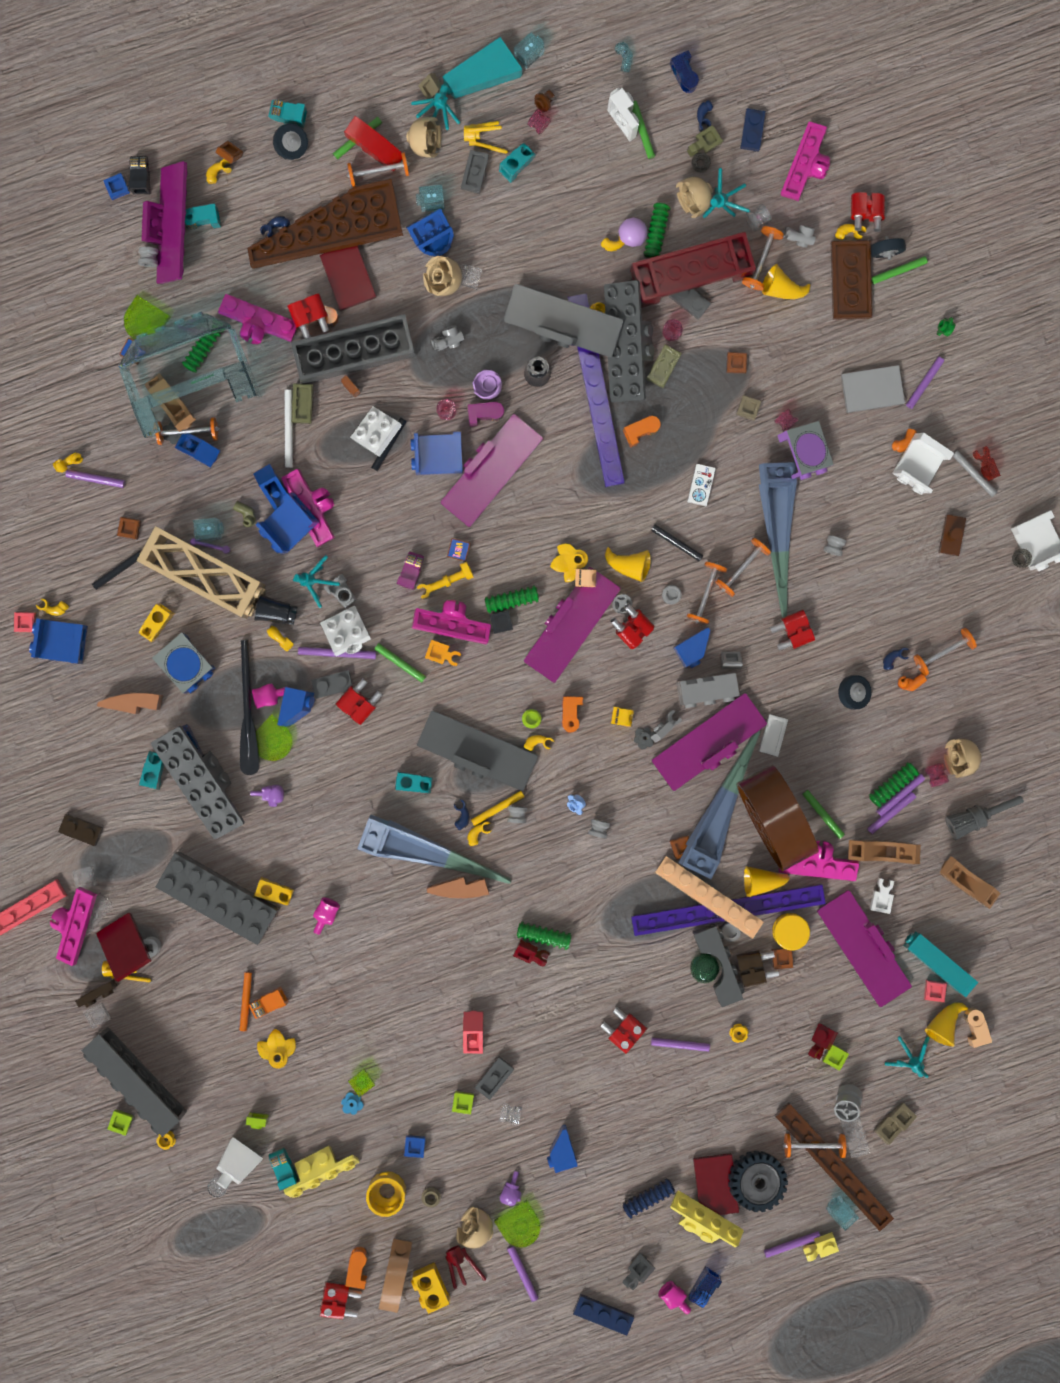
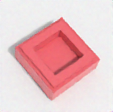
M14 612V632H32L36 613Z
M926 980L924 999L945 1002L947 983Z

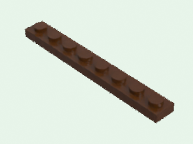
M789 1102L775 1114V1117L799 1143H826ZM804 1148L879 1231L894 1219L831 1148Z

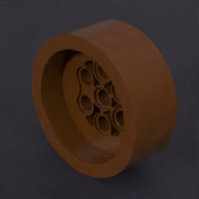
M770 765L736 783L743 804L759 836L782 871L819 853L817 842L802 809L786 781L774 765Z

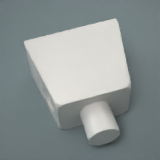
M232 1137L216 1168L223 1173L216 1183L224 1189L229 1186L232 1180L237 1184L241 1183L263 1158Z

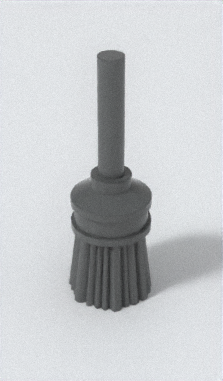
M1020 795L989 809H982L979 805H974L972 808H967L965 812L945 817V822L950 834L956 841L974 830L978 831L980 828L987 827L988 820L991 819L992 815L1024 803V800Z

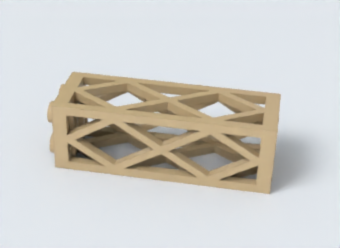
M156 526L137 559L139 563L246 619L249 616H253L257 608L255 606L260 595H264L266 589H264L265 584ZM167 539H170L177 544H165ZM185 552L195 570L175 571L165 553ZM196 554L222 568L204 569ZM156 559H158L162 567L154 564ZM229 575L240 594L220 595L209 576ZM199 577L208 592L182 578ZM240 577L250 582L247 589ZM229 601H240L237 607L227 603Z

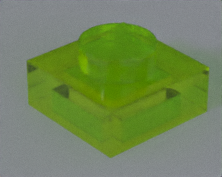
M362 1069L348 1080V1083L359 1097L375 1086V1082L365 1069Z

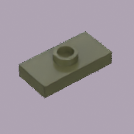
M665 344L646 380L664 388L682 353Z
M293 383L292 423L312 424L313 384Z

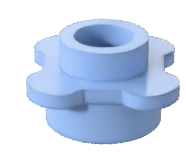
M570 794L567 806L572 812L581 815L583 813L582 809L586 805L584 799L580 795L576 794L573 796Z

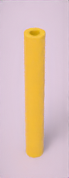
M522 791L517 792L472 818L473 825H478L525 796Z

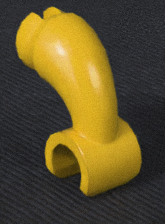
M222 159L208 168L206 180L209 184L217 182L216 177L220 170L226 173L232 171L231 168H224L225 164L229 163L228 161Z
M853 224L841 225L835 233V237L839 240H843L845 235L853 232L854 238L857 240L863 238L855 230V225ZM861 226L860 231L865 233L866 227Z
M620 236L618 241H610L609 238H604L601 242V247L611 252L625 245L620 240Z
M75 452L63 460L59 459L53 462V467L57 472L63 473L68 469V465L80 464L83 462V458L80 453Z
M41 599L45 602L44 608L36 605L37 609L53 616L64 614L69 607L63 601H60L54 607H50L46 599Z
M271 625L267 629L268 636L279 642V645L285 651H289L294 644L287 637L284 638L277 627Z
M533 735L525 740L524 748L532 751L534 746L543 743L546 749H551L546 746L545 742L547 740L555 741L542 735Z
M485 821L469 831L467 835L469 846L478 845V835L480 832L488 834L492 831L484 829V825L491 822Z

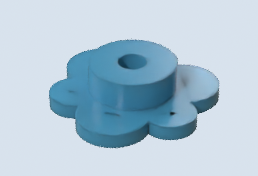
M352 1092L346 1094L345 1098L341 1101V1104L344 1105L342 1108L344 1113L348 1114L351 1112V1114L355 1115L357 1111L363 1108L360 1095H354Z

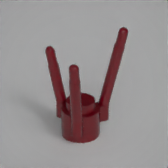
M460 1245L448 1249L445 1256L454 1289H457L453 1266H456L463 1285L467 1284L460 1266L464 1262V1257L482 1280L486 1281V1277L467 1254L465 1247L461 1249Z

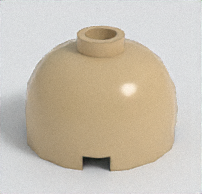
M421 117L412 123L406 138L415 154L426 158H434L438 155L435 152L436 147H441L442 135L440 125H436L435 122L438 121L437 118Z
M689 177L677 183L676 188L679 187L680 190L677 193L678 200L686 213L690 212L693 214L690 217L697 218L708 210L713 193L709 183H706L699 177Z
M436 256L431 258L426 264V267H428L427 271L423 274L424 285L427 291L437 296H448L456 292L462 283V271L457 262L449 257Z
M959 738L950 740L946 744L945 749L948 748V755L944 754V761L951 775L955 774L956 778L966 777L978 770L982 756L974 742Z
M470 1207L461 1218V1221L464 1222L461 1228H457L456 1238L459 1244L467 1248H480L491 1240L493 1224L486 1212L479 1208Z

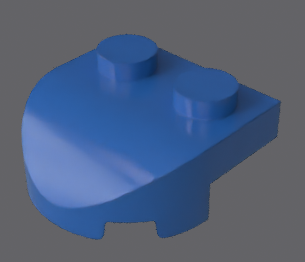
M441 208L406 227L416 247L426 255L440 256L445 254L451 247L454 237L453 230Z

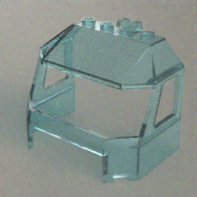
M198 312L191 315L192 319L190 320L180 319L173 322L174 326H161L154 329L155 333L148 335L146 332L136 336L137 340L132 341L118 367L144 438L156 437L154 433L161 431L152 410L153 407L219 382L228 381L236 403L242 401L241 397L247 395L248 399L262 397L234 326L209 314ZM224 330L229 331L239 359L238 363L216 369L141 398L129 369L132 367V364L210 334Z

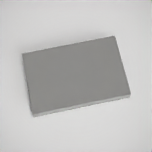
M899 365L841 374L846 413L905 404Z

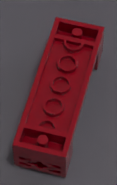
M746 232L632 263L630 273L633 281H640L641 308L659 303L661 297L729 278H732L733 282L742 280L744 277L750 278L753 276L756 267Z

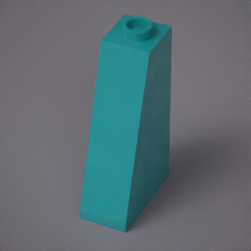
M499 37L443 76L442 85L449 88L447 95L451 94L456 99L518 79L522 76V67L502 38Z
M915 931L914 934L910 933L905 939L906 943L903 946L964 997H967L979 983L920 933Z

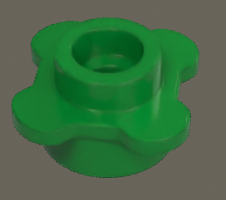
M944 318L940 321L937 331L938 336L943 334L948 337L952 334L956 326L953 322L954 318Z

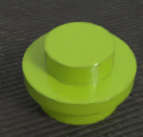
M529 709L524 712L522 722L527 728H536L541 723V715L537 710Z

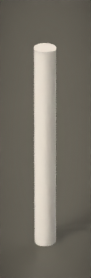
M285 390V468H293L292 390Z

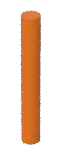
M244 972L239 1031H247L252 972Z

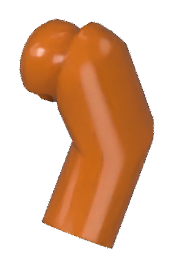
M923 674L918 675L914 679L901 676L898 679V686L903 690L915 691L927 679Z

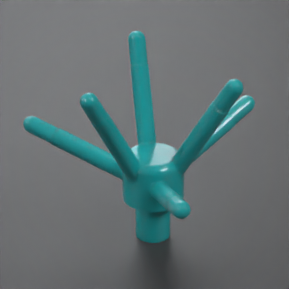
M444 85L441 86L439 93H436L434 98L411 102V105L429 103L416 115L417 118H420L432 106H435L432 117L436 118L439 109H442L446 130H449L447 111L457 124L461 123L447 104L448 98L446 95L449 88Z
M719 168L718 188H715V195L710 201L712 206L702 217L706 218L716 207H722L733 217L736 214L728 206L749 213L750 209L728 201V197L745 188L746 184L738 186L727 194L722 193V168Z
M327 555L309 573L296 574L293 578V582H299L301 586L308 588L319 608H322V604L319 601L320 597L312 586L315 583L340 585L339 582L315 579L314 574L323 569L321 565L328 558Z
M898 1036V1040L910 1060L908 1063L897 1060V1062H885V1065L909 1067L919 1077L924 1076L928 1078V1074L924 1071L923 1059L930 1039L929 1036L925 1038L918 1057H913L902 1037Z

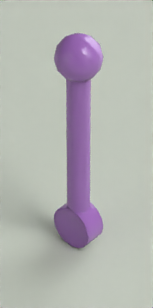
M195 538L190 540L192 546H205L221 550L225 554L230 552L228 546L221 547L197 541Z

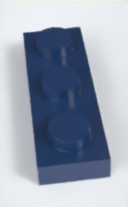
M582 1294L579 1295L573 1310V1315L626 1336L634 1320V1315Z

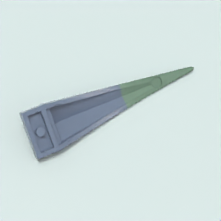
M795 462L759 464L761 481L759 490L781 615L784 618L787 616L789 545L797 478L792 479L791 476L796 474Z
M760 730L753 734L688 839L687 847L678 862L709 879H712L721 860L729 823L739 793L736 783L744 778Z
M371 814L357 848L377 857L444 867L508 884L512 881L391 820L386 821Z

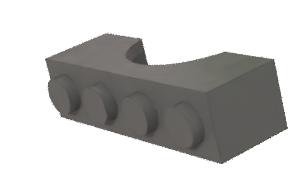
M715 924L692 932L699 951L716 956L721 963V976L713 985L720 1006L725 1007L743 1000L742 994L745 991L741 982L737 983L735 975H738L735 965L729 962L728 957H731L728 947L723 946L721 939H724L721 928H717Z

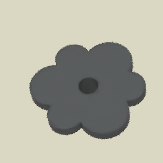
M173 422L163 427V430L177 429ZM182 434L164 435V439L170 441L171 444H177Z
M647 727L644 729L639 728L635 731L636 737L634 742L638 743L640 749H646L647 746L652 747L653 740L651 736L654 732H650V729Z

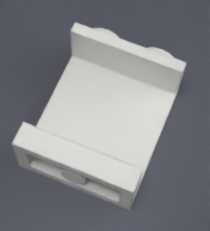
M915 433L892 474L898 477L897 480L899 482L911 485L913 487L912 490L918 494L932 493L933 490L928 485L942 461L950 460L954 453L927 434Z
M1051 510L1011 528L1030 570L1037 569L1041 571L1048 568V563L1055 561V563L1060 562V540L1050 519L1054 518Z

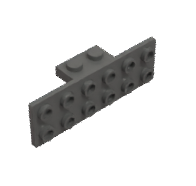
M640 281L605 284V313L624 320L612 357H608L610 402L645 400L644 361H653L654 346L652 345L653 327L651 321L642 320Z
M514 284L504 317V322L534 331L535 334L540 335L539 339L550 342L553 339L558 341L557 345L569 348V345L578 346L608 357H612L624 323V320L519 284Z
M431 711L417 743L418 747L451 760V762L455 763V768L465 771V768L472 770V775L481 779L483 776L490 777L521 791L524 790L538 758L537 755L435 711Z
M182 726L176 727L151 742V746L213 839H217L245 823L224 791L231 784L228 774L224 772L218 759L211 751L203 756L200 755Z

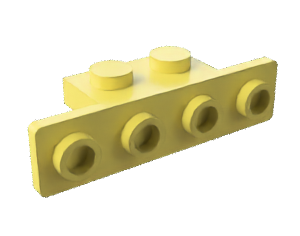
M327 1146L294 1163L300 1182L284 1189V1193L292 1198L298 1197L303 1194V1191L318 1187L326 1179H334L338 1176V1173L353 1169L359 1163V1159L351 1155L336 1162L332 1148Z
M681 1191L675 1193L670 1208L683 1215L678 1224L682 1225L685 1230L697 1234L703 1241L713 1243L720 1238L734 1247L739 1245L744 1232L743 1229Z

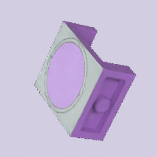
M819 421L786 430L777 435L780 443L787 440L789 442L798 469V473L791 476L792 479L800 477V480L812 477L811 474L815 472L816 475L828 472L827 468L834 465Z

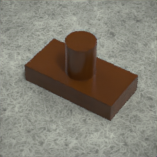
M945 515L938 553L959 556L966 518Z

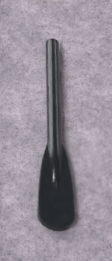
M241 640L244 718L240 736V769L245 775H254L260 768L256 729L251 713L248 640Z

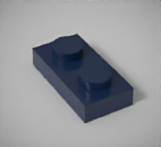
M746 109L740 149L759 152L766 111Z

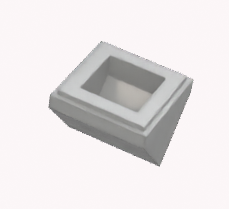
M721 652V669L742 668L741 652Z

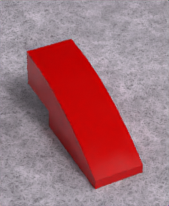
M354 116L344 131L345 137L360 146L362 151L384 166L401 163L403 160L402 152L377 131Z

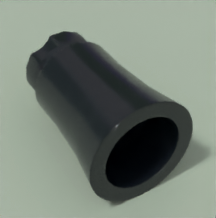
M540 356L532 358L524 370L525 380L534 387L545 385L551 377L548 362ZM536 367H539V368L541 369V371H540V372H536V371H535V368H536Z
M260 595L254 621L294 625L298 607Z

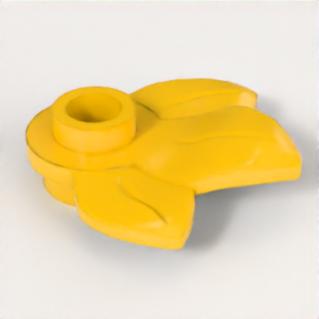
M565 543L557 546L560 555L553 559L550 567L555 571L564 572L565 582H572L575 580L576 569L584 568L587 565L588 555L585 551L576 550L571 544ZM576 556H580L582 558V561L580 563H577L575 561Z
M277 1029L270 1033L267 1042L259 1041L257 1043V1050L261 1058L268 1060L269 1064L276 1069L283 1068L288 1062V1057L296 1049L295 1039L285 1040L283 1034ZM276 1055L281 1056V1060L279 1062L275 1061Z

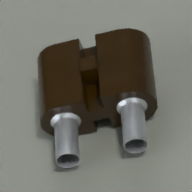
M759 950L737 955L744 988L767 983V978L779 976L778 969L765 972L762 960L775 958L774 951L760 953Z

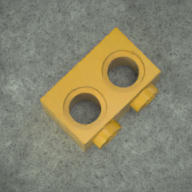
M435 1262L413 1272L411 1280L413 1289L415 1291L418 1290L421 1307L423 1309L426 1308L428 1314L450 1304L449 1293ZM428 1277L431 1281L424 1283L421 1281V1278ZM434 1294L438 1296V1299L432 1301L429 1299V1296Z

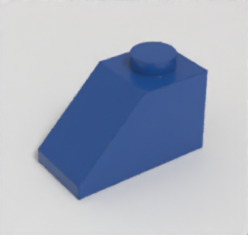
M190 433L182 434L175 446L179 451L210 468L217 460L220 452L217 448Z
M269 464L253 474L259 487L274 510H276L284 502L282 498L287 494V491Z
M709 627L673 647L684 667L690 666L692 669L701 663L700 659L704 657L710 634Z
M285 687L277 725L290 727L310 713L315 701L314 693Z
M566 1124L561 1126L549 1149L550 1156L547 1157L549 1167H554L555 1173L578 1166Z

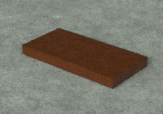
M870 240L831 242L833 320L872 318Z

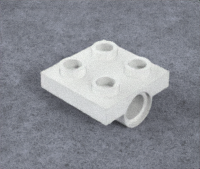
M372 406L350 438L380 457L402 425Z
M355 605L320 623L335 656L344 652L354 654L361 650L362 643L371 639Z

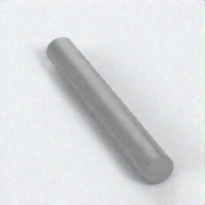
M958 450L954 452L953 457L993 497L998 491Z

